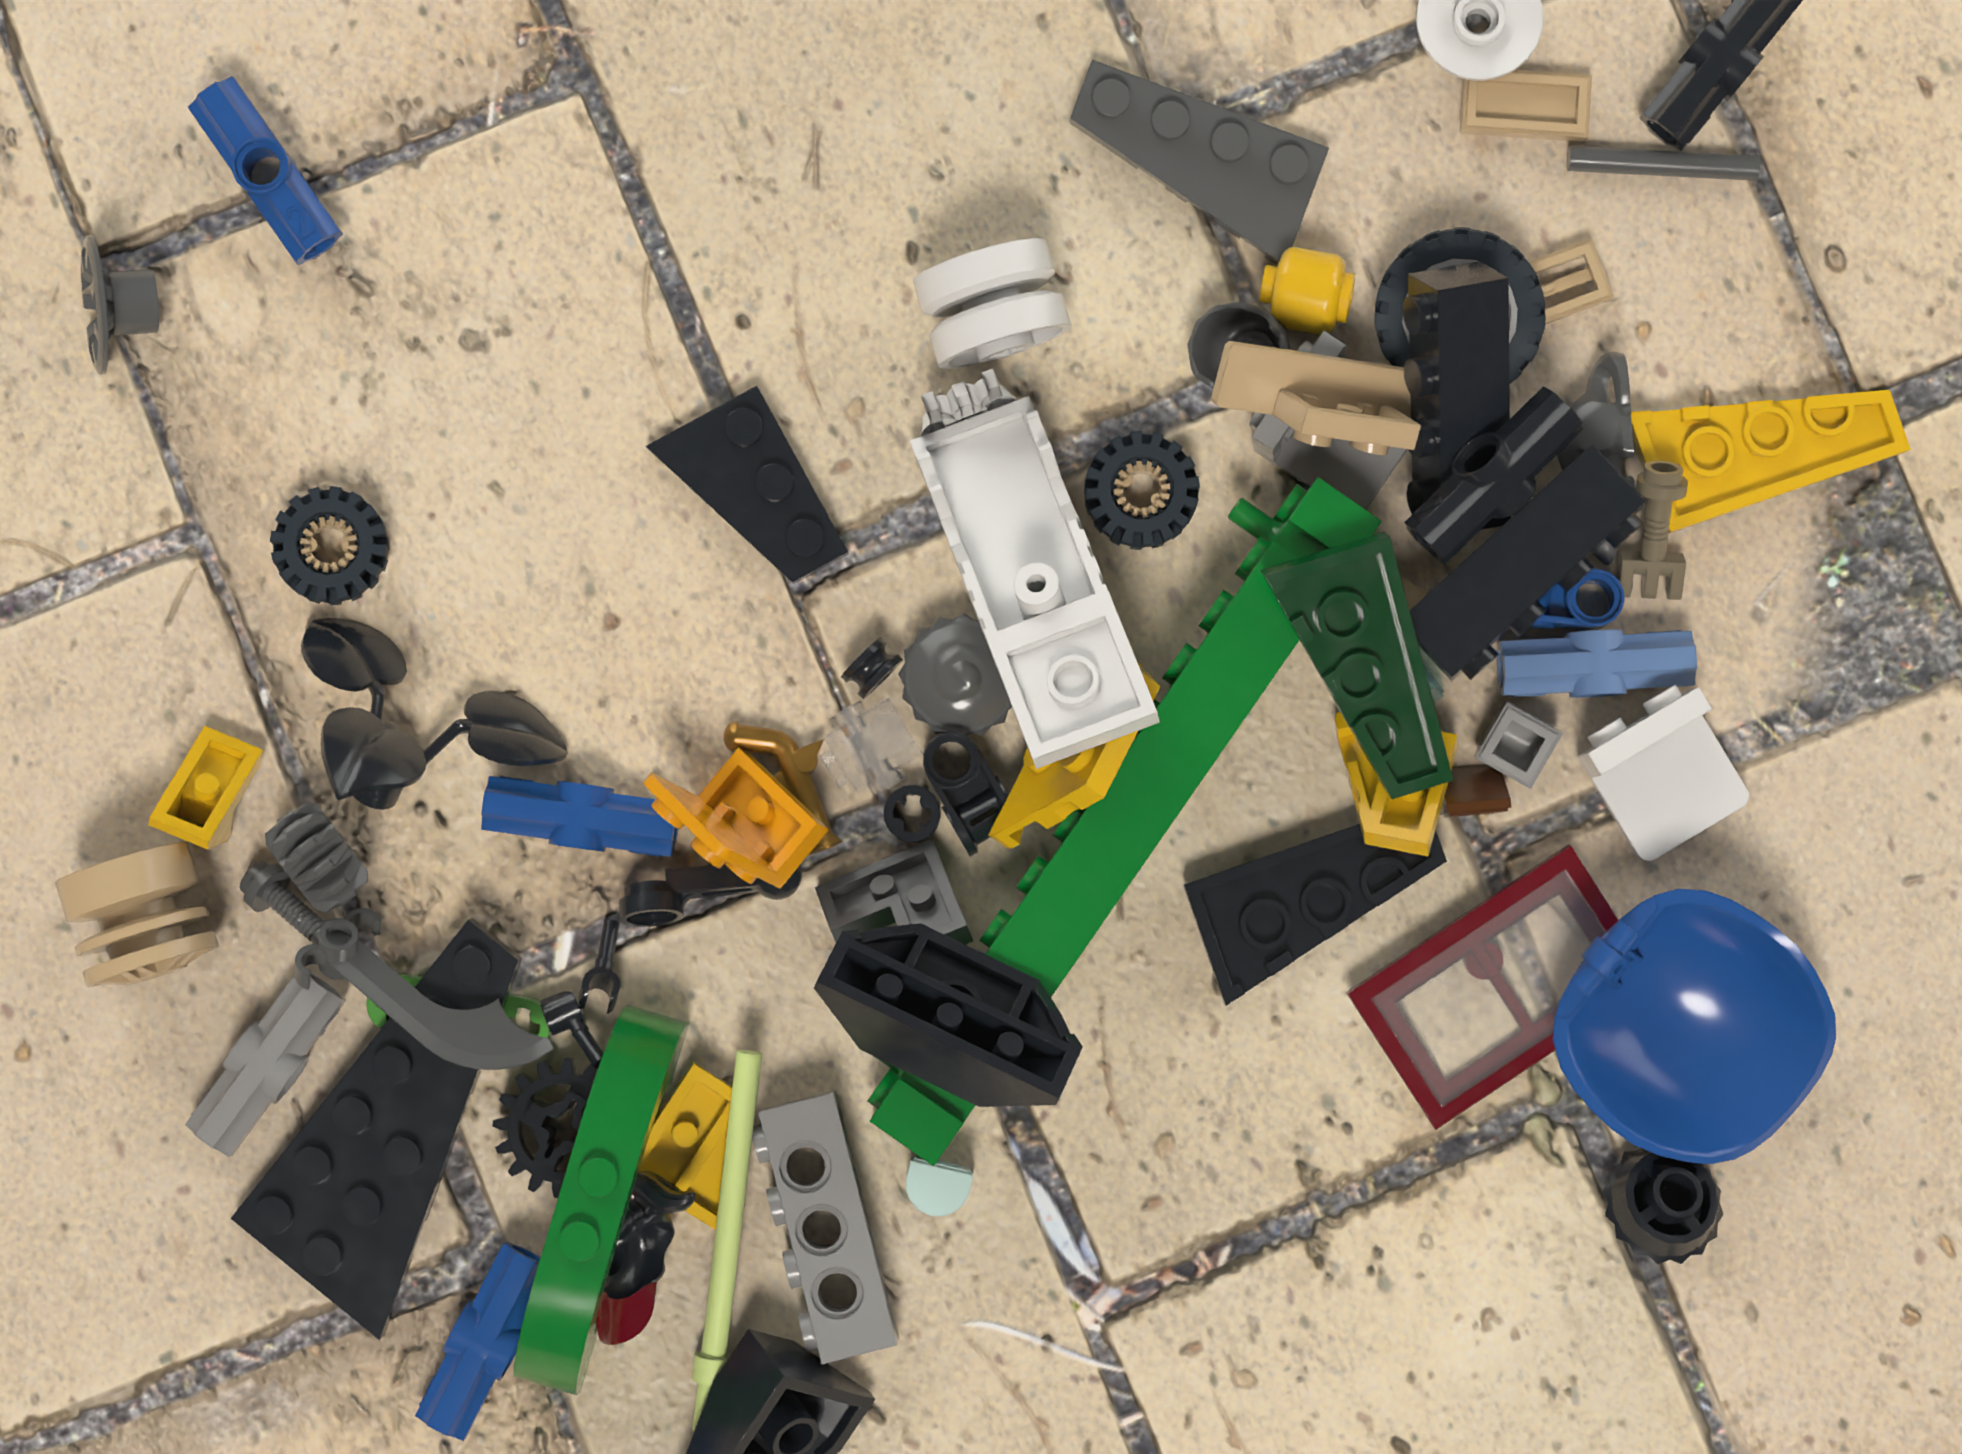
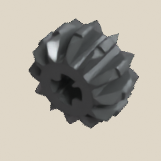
M307 802L294 811L291 809L277 820L275 826L265 833L266 846L315 910L328 913L339 905L343 906L358 895L356 892L368 883V870L317 805Z

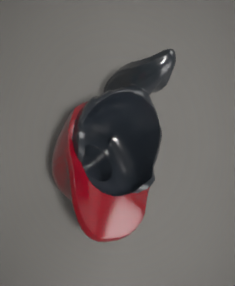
M639 1170L601 1298L596 1322L598 1337L605 1345L624 1343L640 1334L647 1326L654 1309L656 1284L665 1272V1252L675 1235V1228L669 1214L685 1211L695 1201L694 1192H683L671 1182L650 1171Z

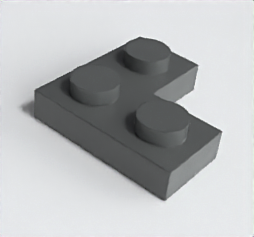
M933 839L815 887L835 942H837L842 931L858 929L859 932L887 927L894 923H897V926L922 923L965 945L974 942Z

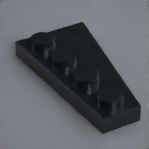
M1360 824L1184 884L1183 888L1224 1006L1235 1001L1262 981L1273 976L1317 945L1328 940L1375 907L1380 906L1447 862L1436 830L1429 856L1367 845L1364 842Z

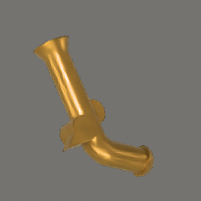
M738 721L728 724L723 734V741L728 750L734 752V749L739 747L745 751L771 754L777 758L781 771L777 772L774 777L829 829L809 855L825 851L842 843L843 841L831 829L810 775L817 768V755L824 739L799 748L798 744L782 731L738 724Z

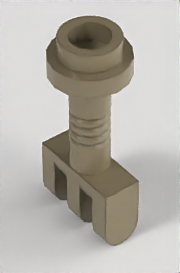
M1650 461L1645 464L1644 472L1637 475L1635 490L1641 496L1647 498L1646 517L1641 551L1619 550L1616 578L1624 589V597L1630 598L1633 589V576L1638 574L1642 575V598H1656L1659 576H1667L1665 586L1667 599L1681 600L1686 560L1683 553L1666 552L1672 502L1686 497L1688 480L1683 476V467L1676 463Z

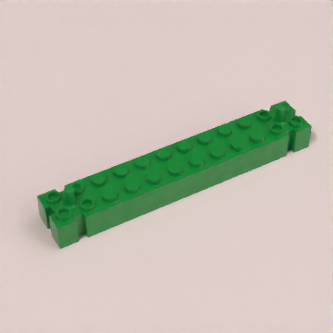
M1319 477L1316 478L1308 490L1296 484L1273 518L1244 498H1240L1228 514V519L1258 539L1234 573L1244 583L1234 596L1223 589L1198 625V627L1208 633L1198 649H1195L1186 642L1163 675L1162 679L1172 686L1161 702L1155 699L1153 701L1160 723L1138 730L1105 797L1086 809L1073 811L1060 823L1052 835L1062 842L1049 862L1038 855L1016 886V889L1026 895L1012 916L1000 909L979 939L981 943L989 948L985 953L986 955L1040 980L1050 997L1053 996L1299 642L1296 633L1260 570L1372 536L1382 521ZM876 1058L890 1069L867 1100L868 1103L877 1108L869 1122L934 1166L976 1105Z

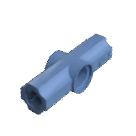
M1619 629L1590 630L1566 633V638L1498 642L1499 655L1496 659L1497 679L1501 697L1544 696L1546 694L1569 693L1570 698L1624 695L1627 694V690L1669 688L1675 684L1677 687H1689L1695 685L1697 670L1696 645L1694 644L1692 631L1681 630L1624 635L1623 630Z

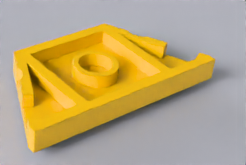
M1137 660L1151 698L1154 701L1161 686L1149 673L1143 670L1142 664ZM1138 731L1036 769L1027 748L1023 757L1024 766L988 836L1005 848L1012 849L1020 844L1024 827L1034 821L1049 829L1065 820L1073 811L1083 810L1102 800Z

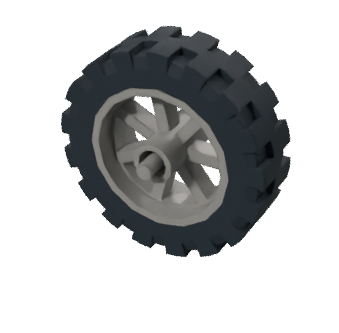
M1467 227L1434 231L1405 247L1386 270L1378 289L1375 303V330L1381 351L1386 360L1392 366L1404 368L1405 362L1410 359L1409 331L1403 318V302L1408 296V274L1478 261L1508 277L1509 384L1514 382L1536 356L1542 335L1544 334L1546 321L1544 294L1538 276L1519 249L1494 233Z

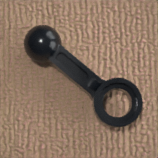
M725 864L720 869L713 865L665 869L666 881H641L624 888L625 897L619 900L620 922L634 927H654L671 924L684 917L683 908L690 899L759 892L768 899H785L794 894L799 888L802 881V868L800 865L781 889L759 878H756L752 884H749L732 872Z

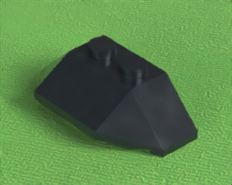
M922 923L880 927L864 932H859L858 929L842 931L814 986L815 991L860 1050L978 1107L1056 1105L1083 1048L1075 1034H1070L1061 1012L1040 980Z

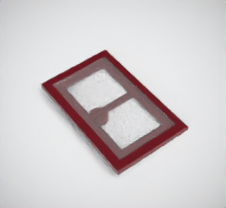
M1568 844L1345 993L1433 1128L1437 1130L1555 1051L1553 1043L1554 1016L1570 979L1584 960L1581 955L1597 936L1602 937L1619 919L1572 846Z

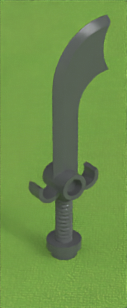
M261 861L253 865L243 876L240 882V890L244 893V902L255 912H262L272 907V910L276 911L285 921L289 922L299 933L312 942V944L302 947L295 956V979L304 989L309 990L311 984V970L305 967L310 964H318L320 971L326 977L337 980L347 979L432 1053L451 1063L468 1068L482 1070L514 1068L535 1061L554 1049L549 1038L531 1034L513 1023L503 1011L499 998L486 1006L470 1010L446 1008L426 998L358 940L357 928H366L374 936L380 935L381 919L373 910L356 908L349 911L344 919L336 918L326 922L287 889L290 877L281 865L277 863L269 865L266 861Z

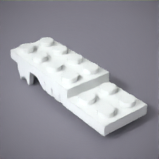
M990 369L981 373L982 379L977 381L975 385L964 383V381L952 385L947 396H935L933 391L921 395L926 413L922 416L921 437L910 440V443L1036 769L1160 723L1108 588L1104 584L1096 558L1092 554L1088 538L1084 529H1082L1079 516L1060 475L1052 446L1048 441L1038 411L1034 410L1029 396L1016 400L1004 386L999 385L994 370Z

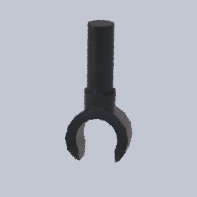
M612 919L604 920L598 957L595 959L594 968L584 975L578 996L579 1005L582 1009H585L588 992L593 989H600L605 991L610 998L606 1014L614 1010L620 990V980L617 974L613 972V959L620 925L619 921Z
M564 991L541 1000L542 1012L551 1034L554 1036L571 1029L573 1037L592 1066L598 1069L604 1053L589 1032L585 1014L578 1005L573 993Z

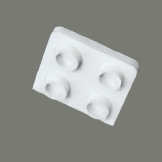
M1676 684L1667 688L1642 704L1648 713L1647 715L1627 727L1620 717L1589 735L1587 738L1593 747L1577 756L1633 851L1643 861L1657 859L1742 808L1749 800V792L1703 717V714L1712 710L1699 687L1685 691L1682 694Z

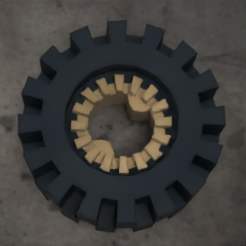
M1133 431L1125 437H1120L1119 435L1110 440L1106 447L1101 448L1097 452L1088 468L1084 484L1087 514L1091 516L1094 527L1100 534L1103 532L1110 538L1109 541L1118 546L1123 544L1130 546V549L1141 550L1144 547H1152L1153 549L1163 546L1165 542L1173 540L1181 534L1196 510L1199 500L1200 483L1199 476H1196L1194 470L1195 464L1190 456L1187 457L1184 454L1180 444L1175 440L1170 442L1164 439L1163 434L1153 432L1150 435L1142 434V431ZM1135 474L1149 475L1159 486V493L1151 496L1148 508L1131 506L1123 494L1124 489L1132 486L1133 475Z
M330 486V490H321L319 487L308 489L309 494L301 498L296 495L288 501L291 504L285 512L280 510L275 519L278 524L275 531L271 530L270 542L273 544V552L271 553L273 564L277 567L279 575L285 583L297 594L304 596L311 602L318 604L324 602L332 606L342 605L343 601L350 599L355 601L363 597L362 593L368 588L372 590L379 582L378 577L382 571L385 572L388 563L387 551L390 550L386 527L371 504H368L362 496L353 491L349 493L343 491L341 487ZM330 529L339 530L347 537L341 544L345 552L344 558L332 564L322 563L315 557L321 548L315 539L320 533Z

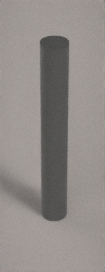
M1569 146L1567 171L1757 181L1760 174V156Z

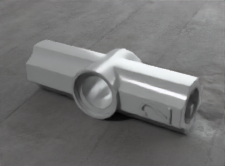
M311 974L309 990L301 987L294 975L262 1020L253 1022L232 1047L222 1065L225 1068L224 1072L205 1094L185 1125L196 1137L213 1149L222 1152L228 1157L233 1156L270 1104L278 1103L296 1082L309 1061V1057L306 1055L319 1037L324 1034L327 1026L341 1011L340 1008L346 1002V999L334 988Z

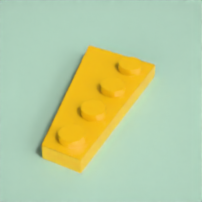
M1890 390L1809 396L1803 399L1779 401H1751L1744 404L1710 407L1709 405L1682 407L1681 409L1663 411L1646 410L1631 412L1633 442L1643 471L1647 462L1669 461L1682 466L1683 476L1688 480L1686 497L1672 502L1669 534L1911 450Z

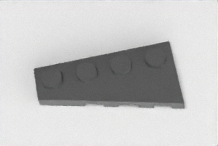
M1092 60L1070 117L1071 125L1134 168H1140L1165 185L1166 190L1185 203L1188 201L1216 220L1217 224L1238 239L1241 237L1264 253L1265 257L1276 265L1279 264L1284 251L1294 244L1329 147L1095 60Z

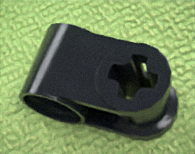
M947 732L936 736L928 743L923 753V767L926 776L944 805L941 807L971 857L978 853L979 844L991 838L988 834L1008 797V793L997 775L994 777L973 741L960 733ZM947 742H956L962 745L968 751L970 757L967 772L954 780L939 776L933 766V755L936 749ZM993 807L997 808L995 813L974 825H970L972 819Z

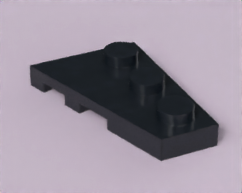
M758 386L747 390L646 446L656 458L665 464L793 584L849 554Z

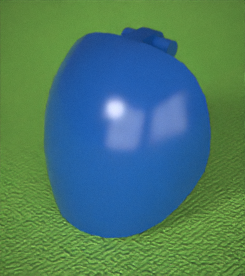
M1678 888L1656 894L1630 910L1602 937L1597 936L1581 955L1584 960L1570 979L1554 1016L1553 1043L1560 1068L1574 1091L1606 1125L1631 1144L1659 1156L1701 1164H1715L1735 1160L1753 1151L1769 1139L1795 1112L1821 1078L1832 1056L1836 1041V1017L1828 993L1816 970L1800 948L1778 928L1758 914L1729 898L1706 890Z

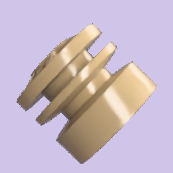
M187 842L166 844L121 856L73 872L55 881L67 922L83 923L98 920L101 932L75 946L77 956L107 951L110 959L87 968L82 972L87 987L103 984L128 986L184 969L188 967L187 965L202 954L219 947L215 931L185 937L183 927L209 917L208 908L191 906L177 909L173 898L199 883Z

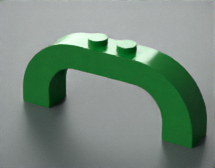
M626 1005L615 1023L586 1103L532 1285L514 1362V1377L573 1395H578L581 1392L598 1335L595 1323L606 1280L659 1105L666 1088L673 1081L688 1030V1022Z

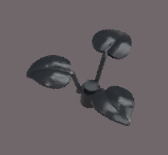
M315 619L307 622L305 626V633L301 641V653L312 673L321 681L341 690L356 692L368 688L372 696L370 712L354 707L341 708L330 713L322 726L321 753L323 763L337 800L354 796L360 803L373 809L385 810L392 808L396 805L403 788L420 780L426 765L460 734H468V744L476 754L500 764L514 766L551 764L564 760L568 754L566 744L561 736L536 707L518 696L498 691H484L470 696L464 705V714L467 719H458L453 722L423 751L413 737L396 730L393 723L383 724L381 721L385 690L382 685L399 684L404 680L407 673L405 659L397 645L375 628L349 619Z

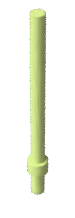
M751 1050L736 1051L701 1351L694 1353L691 1378L694 1382H697L692 1431H695L715 1377L730 1356L727 1354L762 1060V1053Z

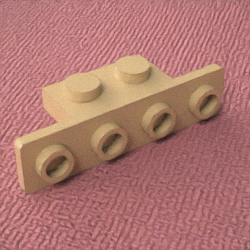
M1228 341L1224 346L1211 396L1212 402L1217 406L1273 415L1294 429L1293 438L1314 446L1330 447L1334 438L1350 441L1349 445L1351 447L1376 455H1387L1389 447L1415 449L1421 425L1411 419L1410 393L1405 383L1403 367Z

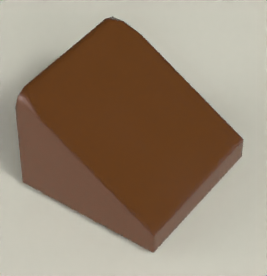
M1488 765L1452 767L1453 781L1448 782L1440 815H1444V818L1507 812L1508 808H1511V798L1503 773Z

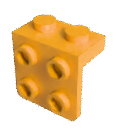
M739 747L699 796L652 772L643 781L644 786L657 797L651 804V807L664 820L677 829L681 830L685 825L696 836L690 845L701 857L719 869L725 864L732 872L749 884H752L756 878H759L781 889L829 831L751 754Z

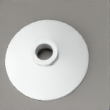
M1419 0L1416 10V27L1424 50L1440 68L1456 77L1467 80H1492L1513 72L1530 57L1541 36L1543 6L1541 0ZM1472 14L1482 15L1488 22V29L1483 33H1474L1467 28L1466 18Z

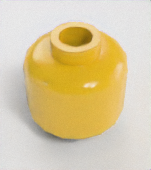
M1290 247L1281 255L1278 267L1265 266L1259 302L1271 304V314L1286 330L1321 335L1325 331L1330 334L1335 329L1337 322L1347 324L1356 274L1346 272L1345 261L1337 254Z

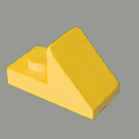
M204 726L151 813L148 825L207 850L227 842L231 836L234 810L261 766L263 749Z

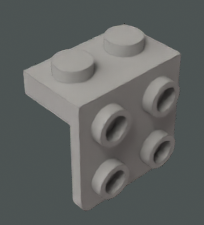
M1323 331L1314 345L1305 341L1297 350L1346 359L1345 344ZM1255 412L1249 422V426L1255 429L1251 438L1253 449L1256 453L1309 488L1316 478L1319 477L1365 510H1367L1408 450L1389 447L1387 455H1376L1351 447L1349 445L1350 441L1334 438L1330 447L1314 446L1293 438L1294 429L1273 415Z

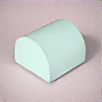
M915 1155V1158L911 1157L906 1177V1191L910 1201L919 1211L930 1216H946L957 1211L967 1200L974 1172L969 1167L940 1160L932 1166L918 1155Z

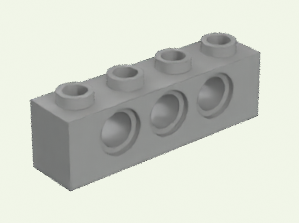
M836 1090L760 1110L758 1113L761 1124L754 1125L752 1138L759 1163L771 1161L777 1186L766 1189L775 1226L786 1224L793 1249L782 1251V1256L791 1289L803 1288L808 1312L798 1314V1320L806 1351L818 1349L821 1364H826L896 1346L899 1338ZM809 1147L822 1155L825 1162V1171L819 1180L812 1183H804L792 1175L789 1168V1159L791 1154L799 1148ZM818 1210H825L834 1214L841 1225L840 1237L828 1245H819L811 1241L805 1232V1220L808 1215ZM834 1273H841L850 1277L857 1289L855 1300L845 1307L829 1305L823 1299L820 1291L821 1282L825 1277Z

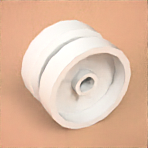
M1029 238L989 246L939 263L913 278L922 314L932 317H949L939 323L929 334L939 368H959L1012 356L1059 337L1071 329L1072 324L1063 295L1053 291H1035L1045 285L1055 274L1046 239Z

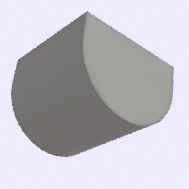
M1504 701L1486 729L1474 757L1531 789L1563 733L1512 703Z

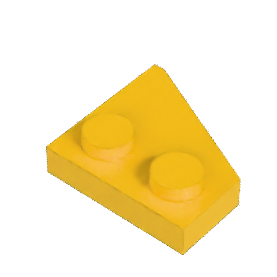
M1337 712L1335 717L1336 736L1365 844L1429 856L1448 782L1391 799L1384 790L1341 712ZM1441 731L1452 770L1458 748L1457 734Z
M691 1061L656 1114L639 1170L658 1174L683 1192H694L695 1201L685 1212L716 1230L732 1086L694 1061Z

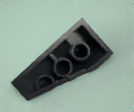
M748 1329L713 1381L686 1454H838L875 1401V1398L870 1391L828 1363L821 1364L819 1357L810 1351L807 1352L806 1348L797 1342Z

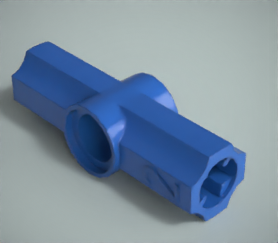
M231 76L223 81L215 82L197 94L196 99L188 106V109L231 169L236 182L247 192L295 263L301 265L309 260L316 259L332 248L334 243L343 236L342 231L305 180L293 158L282 147L236 79ZM266 157L279 159L280 170L272 182L265 185H257L252 182V170L259 160Z
M489 776L484 791L481 830L549 839L548 844L600 852H605V848H613L662 857V855L673 857L678 836V829L664 820L651 807L655 799L615 794L613 788L557 781V785L536 783L526 779Z
M507 1241L501 1246L474 1301L469 1300L458 1317L443 1348L446 1356L437 1373L432 1378L422 1401L419 1403L415 1417L422 1420L428 1427L462 1441L467 1438L496 1379L501 1381L516 1355L525 1311L541 1256Z

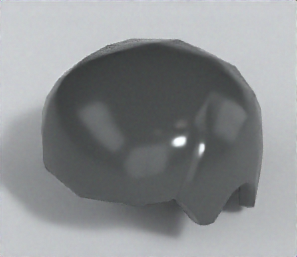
M1243 302L1212 307L1196 321L1187 343L1190 366L1194 376L1212 389L1216 381L1223 349L1228 341L1291 350L1286 328L1270 312L1256 305Z

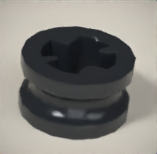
M881 637L873 642L841 675V678L846 683L854 681L859 685V692L857 694L863 700L876 690L903 661L898 654L891 656L886 653V642Z
M906 785L893 791L886 800L883 810L884 822L889 831L898 839L909 843L921 842L929 838L938 828L941 819L940 805L935 795L928 789L918 785ZM915 795L920 797L922 808L931 810V817L926 826L922 822L918 823L921 828L920 831L907 832L904 831V821L894 818V809L898 802L904 806L906 805L904 797Z

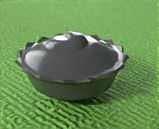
M963 613L954 619L939 617L931 627L918 630L915 642L904 649L905 664L898 673L904 685L902 699L912 707L915 720L927 723L935 734L952 732L960 733L964 736L969 734L984 736L991 726L1005 723L1008 710L1012 708V705L979 621Z

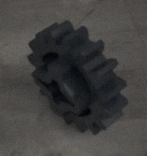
M571 1057L564 1058L560 1073H554L552 1066L547 1060L537 1063L539 1079L534 1081L527 1074L519 1073L515 1080L522 1092L518 1096L504 1093L499 1098V1101L510 1109L509 1117L493 1120V1127L508 1131V1140L496 1146L497 1154L513 1152L517 1160L511 1165L508 1173L512 1177L525 1170L530 1172L532 1176L529 1180L528 1190L532 1192L537 1191L545 1181L552 1182L554 1198L559 1197L566 1170H557L564 1156L572 1153L576 1137L565 1139L551 1153L556 1142L554 1137L557 1129L549 1124L550 1117L559 1118L563 1116L577 1102L572 1112L574 1118L571 1126L576 1130L579 1129L598 1070L592 1064L581 1075L576 1073L575 1060ZM558 1084L571 1085L569 1091L566 1092L563 1100L550 1105L542 1100L533 1098L546 1087ZM522 1121L534 1130L539 1145L535 1156L530 1153L524 1142Z

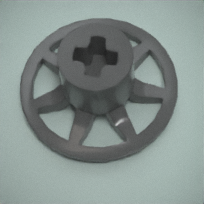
M86 235L81 249L82 292L90 285L91 293L82 294V300L85 309L96 310L97 317L94 318L86 329L92 364L97 373L102 375L106 374L108 340L112 336L158 333V293L152 269L104 271L101 266L95 238L93 235Z

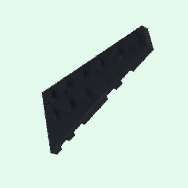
M471 918L467 920L414 988L435 1004L450 1009H476L486 1006L498 998L502 1009H504L522 958L475 919ZM390 1017L230 1219L380 1340L385 1336L394 1303L401 1284L407 1276L412 1262L413 1251L424 1221L429 1216L461 1128L462 1117L470 1095L474 1092L481 1070L460 1066L435 1055Z

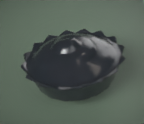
M1639 1148L1638 1150L1625 1151L1621 1162L1609 1169L1610 1182L1602 1191L1608 1202L1605 1217L1615 1225L1616 1239L1629 1243L1634 1255L1649 1256L1657 1264L1668 1260L1682 1264L1691 1255H1702L1707 1243L1717 1238L1718 1222L1724 1214L1720 1205L1721 1190L1713 1181L1709 1167L1701 1163L1684 1162L1659 1156Z

